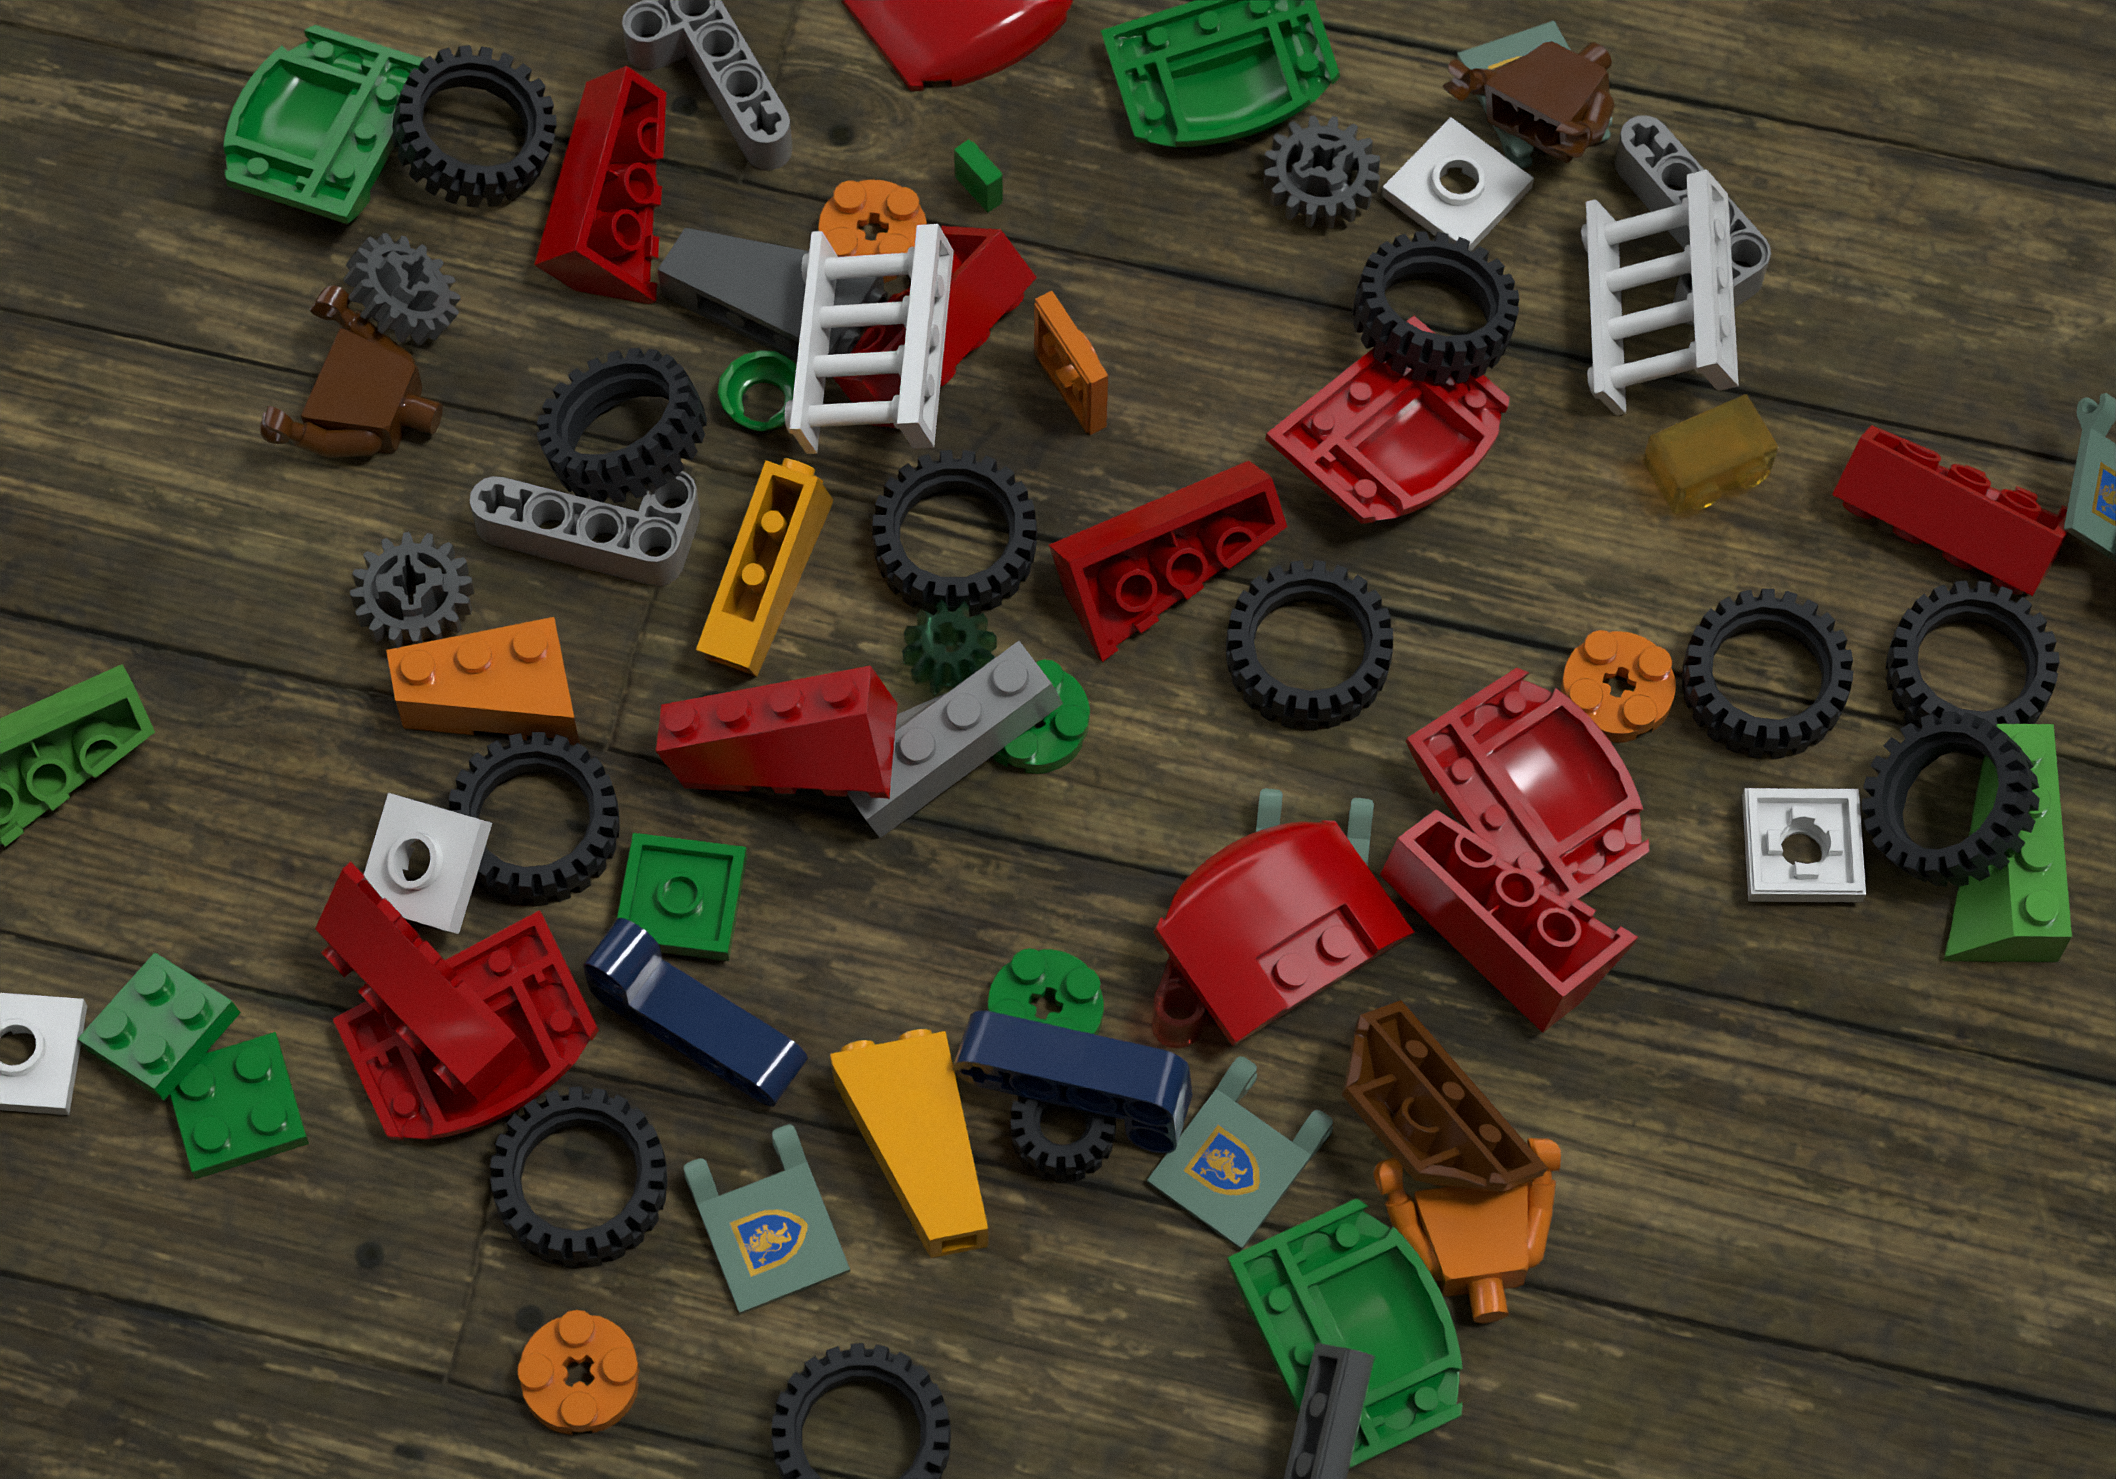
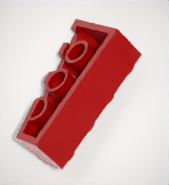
M628 66L587 81L585 84L534 265L574 291L652 304L656 302L657 283L651 282V261L659 256V237L653 235L654 208L661 206L662 186L658 185L656 179V161L662 159L664 155L667 92Z
M941 227L954 253L940 387L953 378L956 373L955 367L969 351L977 349L986 342L990 336L991 327L1001 316L1015 309L1023 301L1024 291L1037 278L1001 229ZM910 287L901 293L892 294L887 302H902L904 296H910ZM904 324L875 325L868 328L850 354L897 351L900 345H905L906 328ZM899 373L833 377L852 403L892 401L894 395L900 394L901 377ZM894 423L870 424L874 426L896 428L894 426Z
M1871 425L1860 437L1832 493L1833 496L1843 500V507L1856 516L1865 519H1872L1875 516L1893 525L1892 531L1908 542L1922 544L1924 541L1942 550V556L1955 566L1968 570L1974 566L1992 575L1993 583L1999 588L2003 586L2012 590V594L2022 595L2025 592L2033 596L2042 584L2069 535L2064 530L2068 507L2062 505L2058 514L2041 508L2036 502L2038 496L2033 492L2018 486L2015 487L2014 491L2010 489H2003L2001 491L1991 487V482L1986 477L1985 472L1966 464L1965 466L1952 464L1949 469L1940 466L1941 456L1937 452Z
M1248 460L1049 544V548L1064 593L1098 658L1103 662L1118 651L1116 647L1118 644L1136 631L1143 633L1159 621L1158 615L1184 597L1186 600L1205 588L1202 584L1224 567L1232 568L1287 527V523L1272 477Z
M865 666L662 704L656 753L686 789L748 792L752 786L771 787L775 793L795 794L797 788L821 789L826 796H847L848 791H864L871 798L890 799L898 703L871 666Z
M1436 809L1397 838L1380 876L1544 1033L1585 999L1635 944L1638 937L1621 926L1616 932L1594 918L1593 915L1596 910L1577 898L1570 903L1543 886L1542 884L1546 878L1528 867L1524 870L1518 869L1498 857L1499 849Z
M350 861L341 870L315 927V930L329 944L321 954L344 978L354 971L366 983L358 992L381 1017L389 1009L392 1010L403 1022L395 1031L417 1055H420L427 1048L440 1062L432 1070L456 1095L465 1087L480 1102L531 1053L515 1033L463 979L460 980L457 977L456 972L427 941H422L420 935L402 917L398 910L386 898L383 899L366 877Z

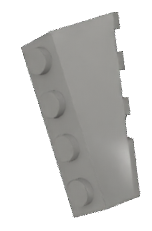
M1018 641L950 692L897 714L890 799L871 798L864 791H848L847 795L879 838H881L1061 706L1063 702L1050 680L1021 642Z

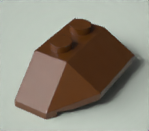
M1402 1000L1359 1016L1355 1025L1342 1096L1415 1181L1439 1187L1503 1192L1544 1175L1548 1167Z

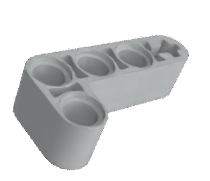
M642 0L627 9L623 15L622 26L626 53L629 61L634 66L642 70H655L687 57L743 154L752 166L761 170H774L788 162L792 154L791 126L788 112L721 0ZM693 13H703L696 17L688 16ZM646 34H655V36L649 38L641 37ZM716 53H726V54H727V55L721 56V57L711 56V55L716 54ZM740 93L752 94L744 98L735 96ZM762 123L763 130H758L757 126Z
M1648 115L1636 116L1629 119L1623 125L1615 156V169L1619 176L1651 212L1682 204L1683 198L1688 197L1686 175L1703 171L1702 166L1657 118ZM1667 185H1676L1683 190L1675 191L1668 188ZM1728 197L1734 308H1736L1761 289L1770 260L1771 249L1766 238ZM1687 225L1668 230L1684 249L1686 245L1690 244V233ZM1743 261L1748 263L1752 267L1744 268L1738 266L1734 262ZM1690 273L1679 276L1673 303L1687 300V295L1693 292L1691 290L1692 276ZM1692 321L1686 322V324L1694 326Z
M683 471L677 476L670 472L664 474L667 484L659 489H656L653 483H649L646 488L647 494L642 499L639 511L504 477L492 476L485 478L475 485L470 494V505L475 527L483 541L494 546L651 586L667 585L679 577L687 559L700 518L695 482L688 473ZM671 499L685 501L683 505L677 508L662 506L663 503ZM549 520L562 522L558 527L550 530L539 527L542 523ZM609 533L615 535V538L609 542L596 543L592 541L599 534ZM654 547L669 549L664 555L658 557L645 554L646 551Z

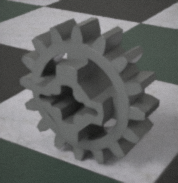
M1313 115L1309 117L1308 128L1302 129L1300 125L1293 121L1289 123L1288 138L1280 134H1276L1273 137L1272 150L1265 153L1264 169L1266 170H1264L1263 184L1264 188L1272 189L1271 204L1273 206L1287 204L1285 218L1291 220L1301 213L1305 215V226L1309 228L1313 226L1316 218H1324L1326 226L1330 229L1334 228L1335 216L1342 215L1345 220L1351 223L1355 220L1356 206L1364 210L1369 209L1372 193H1377L1380 157L1379 155L1371 154L1373 144L1371 138L1356 140L1357 125L1352 124L1343 131L1338 129V117L1332 116L1327 126H1320L1318 119ZM1295 157L1297 162L1292 165V172L1287 174L1286 167L1290 160ZM1356 170L1357 178L1349 187L1347 181L1351 179V172Z
M382 233L377 241L372 237L367 238L345 265L350 271L344 277V283L355 287L348 296L350 301L364 305L365 309L362 311L361 317L363 319L373 317L378 322V331L383 334L389 328L395 330V335L399 342L403 343L410 334L418 345H422L428 337L434 341L437 340L459 313L455 306L461 300L460 295L449 290L455 283V278L449 275H442L439 269L444 262L441 259L432 260L427 256V247L424 245H420L417 249H412L406 236L402 235L394 243L387 233Z
M404 532L402 545L394 547L390 540L384 538L381 540L384 551L381 555L378 556L369 551L363 554L368 570L354 569L352 575L357 588L350 590V596L353 606L358 608L355 611L358 623L361 627L370 625L369 630L372 640L377 643L386 635H389L391 647L394 649L401 647L404 640L411 641L412 645L423 643V640L431 638L432 641L443 639L442 631L446 628L456 633L462 630L457 614L471 615L472 606L468 596L475 594L472 577L467 576L469 574L467 562L464 557L455 559L454 548L450 542L436 549L433 534L427 533L422 539L421 544L413 543L410 532ZM415 579L416 593L413 594L414 604L410 605L409 591L412 590L411 581ZM395 615V616L398 617L400 620L395 619V618H393V617H391V616Z

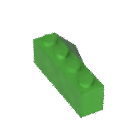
M123 664L0 718V846L3 844L6 847L24 833L23 828L49 808L52 811L70 798L69 793L91 776L95 778L155 733L134 684Z
M1996 724V727L2004 731L2020 746L2034 766L2030 770L2037 776L2039 788L2032 791L2040 798L2039 810L2028 811V814L2036 821L2031 833L2021 830L2018 834L2025 842L2019 853L2011 848L2004 852L2010 861L2005 867L2000 870L1990 864L1988 866L1990 877L1978 881L1969 876V885L1959 886L1952 914L1953 920L1950 936L1947 941L1943 961L2058 962L2072 938L2054 724ZM1984 754L1972 811L1969 836L1981 827L1993 809L1999 786L1997 769L1990 758Z

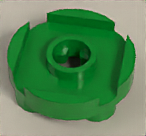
M1046 659L1039 660L1036 663L1054 686L1063 704L1043 718V727L1036 729L1035 726H1032L991 756L996 762L1006 767L1007 763L1015 767L1025 768V773L1031 774L1052 772L1070 763L1081 750L1089 729L1090 706L1084 689L1072 675L1064 672L1058 663Z
M1028 948L1016 953L1012 961L1003 966L994 978L988 996V1011L1098 1035L1103 1022L1104 1000L1099 976L1094 970L1088 968L1083 961L1059 950ZM1044 995L1055 997V1004L1062 1007L1061 1012H1050L1046 1019L1036 1017L1037 1007L1031 1004V1002L1035 998L1042 999Z

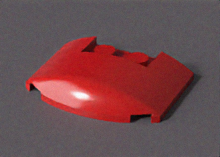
M841 0L911 91H924L922 81H946L952 79V87L965 85L984 79L1016 64L1046 43L1067 21L1066 12L1074 1Z
M1415 316L1406 321L1422 331L1434 333ZM1374 347L1267 432L1265 440L1361 524L1373 523L1376 520L1393 519L1414 512L1446 495L1463 482L1484 460L1494 445L1500 431L1501 413L1506 414L1510 397L1484 375L1475 378L1470 373L1467 382L1455 383L1450 374L1446 384H1434L1433 375L1426 373L1423 382L1412 379L1413 369L1408 367L1400 375L1391 370L1393 359L1390 358L1384 363H1380L1373 357Z
M1515 668L1409 736L1405 742L1432 793L1438 792L1460 825L1499 849L1498 857L1510 865L1522 870L1528 867L1546 878L1542 884L1543 886L1572 903L1575 898H1582L1650 852L1649 839L1642 842L1639 813L1643 810L1634 782L1623 760L1598 725L1561 691L1555 688L1553 693L1545 688L1525 681L1523 679L1527 677L1529 672Z
M1322 820L1321 822L1300 821L1276 825L1247 835L1224 847L1201 864L1182 883L1172 896L1173 900L1166 918L1163 919L1161 917L1153 931L1232 1046L1403 942L1414 933L1336 821Z
M540 910L445 959L448 965L456 972L457 977L460 980L463 979L515 1033L531 1053L480 1102L465 1087L456 1095L432 1069L440 1061L428 1048L420 1055H417L399 1036L395 1029L403 1022L391 1009L381 1017L365 1001L333 1018L383 1129L390 1140H403V1137L418 1139L448 1137L471 1131L507 1116L538 1097L557 1082L576 1063L589 1040L593 1041L599 1028Z

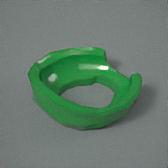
M759 350L742 355L731 362L719 378L717 395L722 408L733 420L750 429L757 431L780 429L786 424V404L788 401L793 400L797 365L791 359L776 351ZM770 383L779 387L784 393V406L768 422L754 421L744 416L743 395L755 384Z

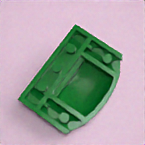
M1194 0L1100 30L1136 142L1146 144L1151 142L1170 147H1194L1225 143L1248 137L1278 125L1298 114L1315 102L1330 84L1333 86L1340 78V71L1315 0Z
M313 25L304 30L305 37L309 41L289 51L281 45L259 66L241 91L230 115L224 138V153L228 169H224L226 183L228 187L348 224L371 201L370 190L394 148L392 139L394 128H392V123L400 92L411 71L414 68L418 69L424 58Z
M1357 1198L1227 1257L1230 1270L1249 1317L1253 1318L1298 1415L1316 1343L1349 1348L1375 1356L1349 1469L1461 1417L1463 1402L1456 1404L1460 1381L1459 1371L1463 1370L1461 1352L1450 1312L1439 1287L1418 1253L1394 1226L1390 1230L1385 1224L1368 1213L1363 1212L1368 1205Z

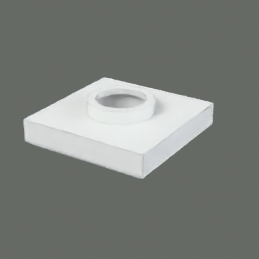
M1450 117L1383 186L1382 197L1434 236H1436L1437 232L1449 234L1448 243L1456 244L1459 237L1470 240L1468 250L1472 251L1530 191L1534 178ZM1459 167L1463 168V174L1474 179L1477 186L1469 193L1454 194L1447 191L1441 185L1440 178L1447 174L1449 168Z
M1744 789L1742 803L1748 902L1864 901L1866 886L1859 789ZM1791 835H1808L1819 844L1822 852L1820 862L1810 864L1795 861V864L1792 865L1782 856L1783 849L1781 844L1784 839Z
M388 793L364 876L383 899L386 898L403 918L459 934L492 823ZM421 840L429 848L431 856L430 865L420 879L407 881L404 877L403 869L408 870L409 859L415 849L409 846L415 841Z
M0 993V1038L9 1031H12L13 1035L29 1033L36 1038L35 1051L26 1062L12 1066L0 1062V1110L69 1115L81 1047L78 1038L83 1033L87 1004L84 999Z

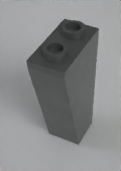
M685 228L658 268L661 296L797 362L806 287L802 276V258L809 251ZM883 276L836 279L834 306L886 303L888 293L884 291ZM864 326L831 328L828 355L850 354L861 339L860 332Z

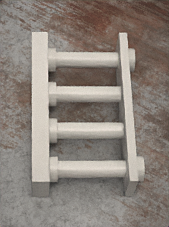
M1708 170L1686 175L1688 197L1683 198L1682 204L1615 221L1596 199L1586 202L1587 224H1583L1581 234L1584 247L1588 253L1593 356V366L1589 367L1587 377L1593 396L1596 399H1600L1616 416L1626 414V386L1694 369L1698 374L1702 373L1718 391L1739 386L1728 193ZM1686 225L1689 227L1690 244L1685 246L1684 252L1620 268L1619 243ZM1687 273L1691 274L1693 292L1687 295V300L1622 316L1621 290ZM1690 321L1694 323L1695 341L1690 343L1689 348L1624 364L1623 338Z
M939 224L917 225L915 247H910L907 253L838 257L822 231L811 233L810 251L804 254L802 258V276L806 287L793 400L788 401L785 408L787 430L795 436L806 454H817L820 427L894 423L897 429L900 428L913 449L934 448L954 253ZM909 275L911 278L910 296H904L902 302L834 306L836 279ZM904 324L906 328L905 345H900L897 351L828 355L831 328ZM899 373L901 377L900 394L894 395L892 401L823 404L826 377Z

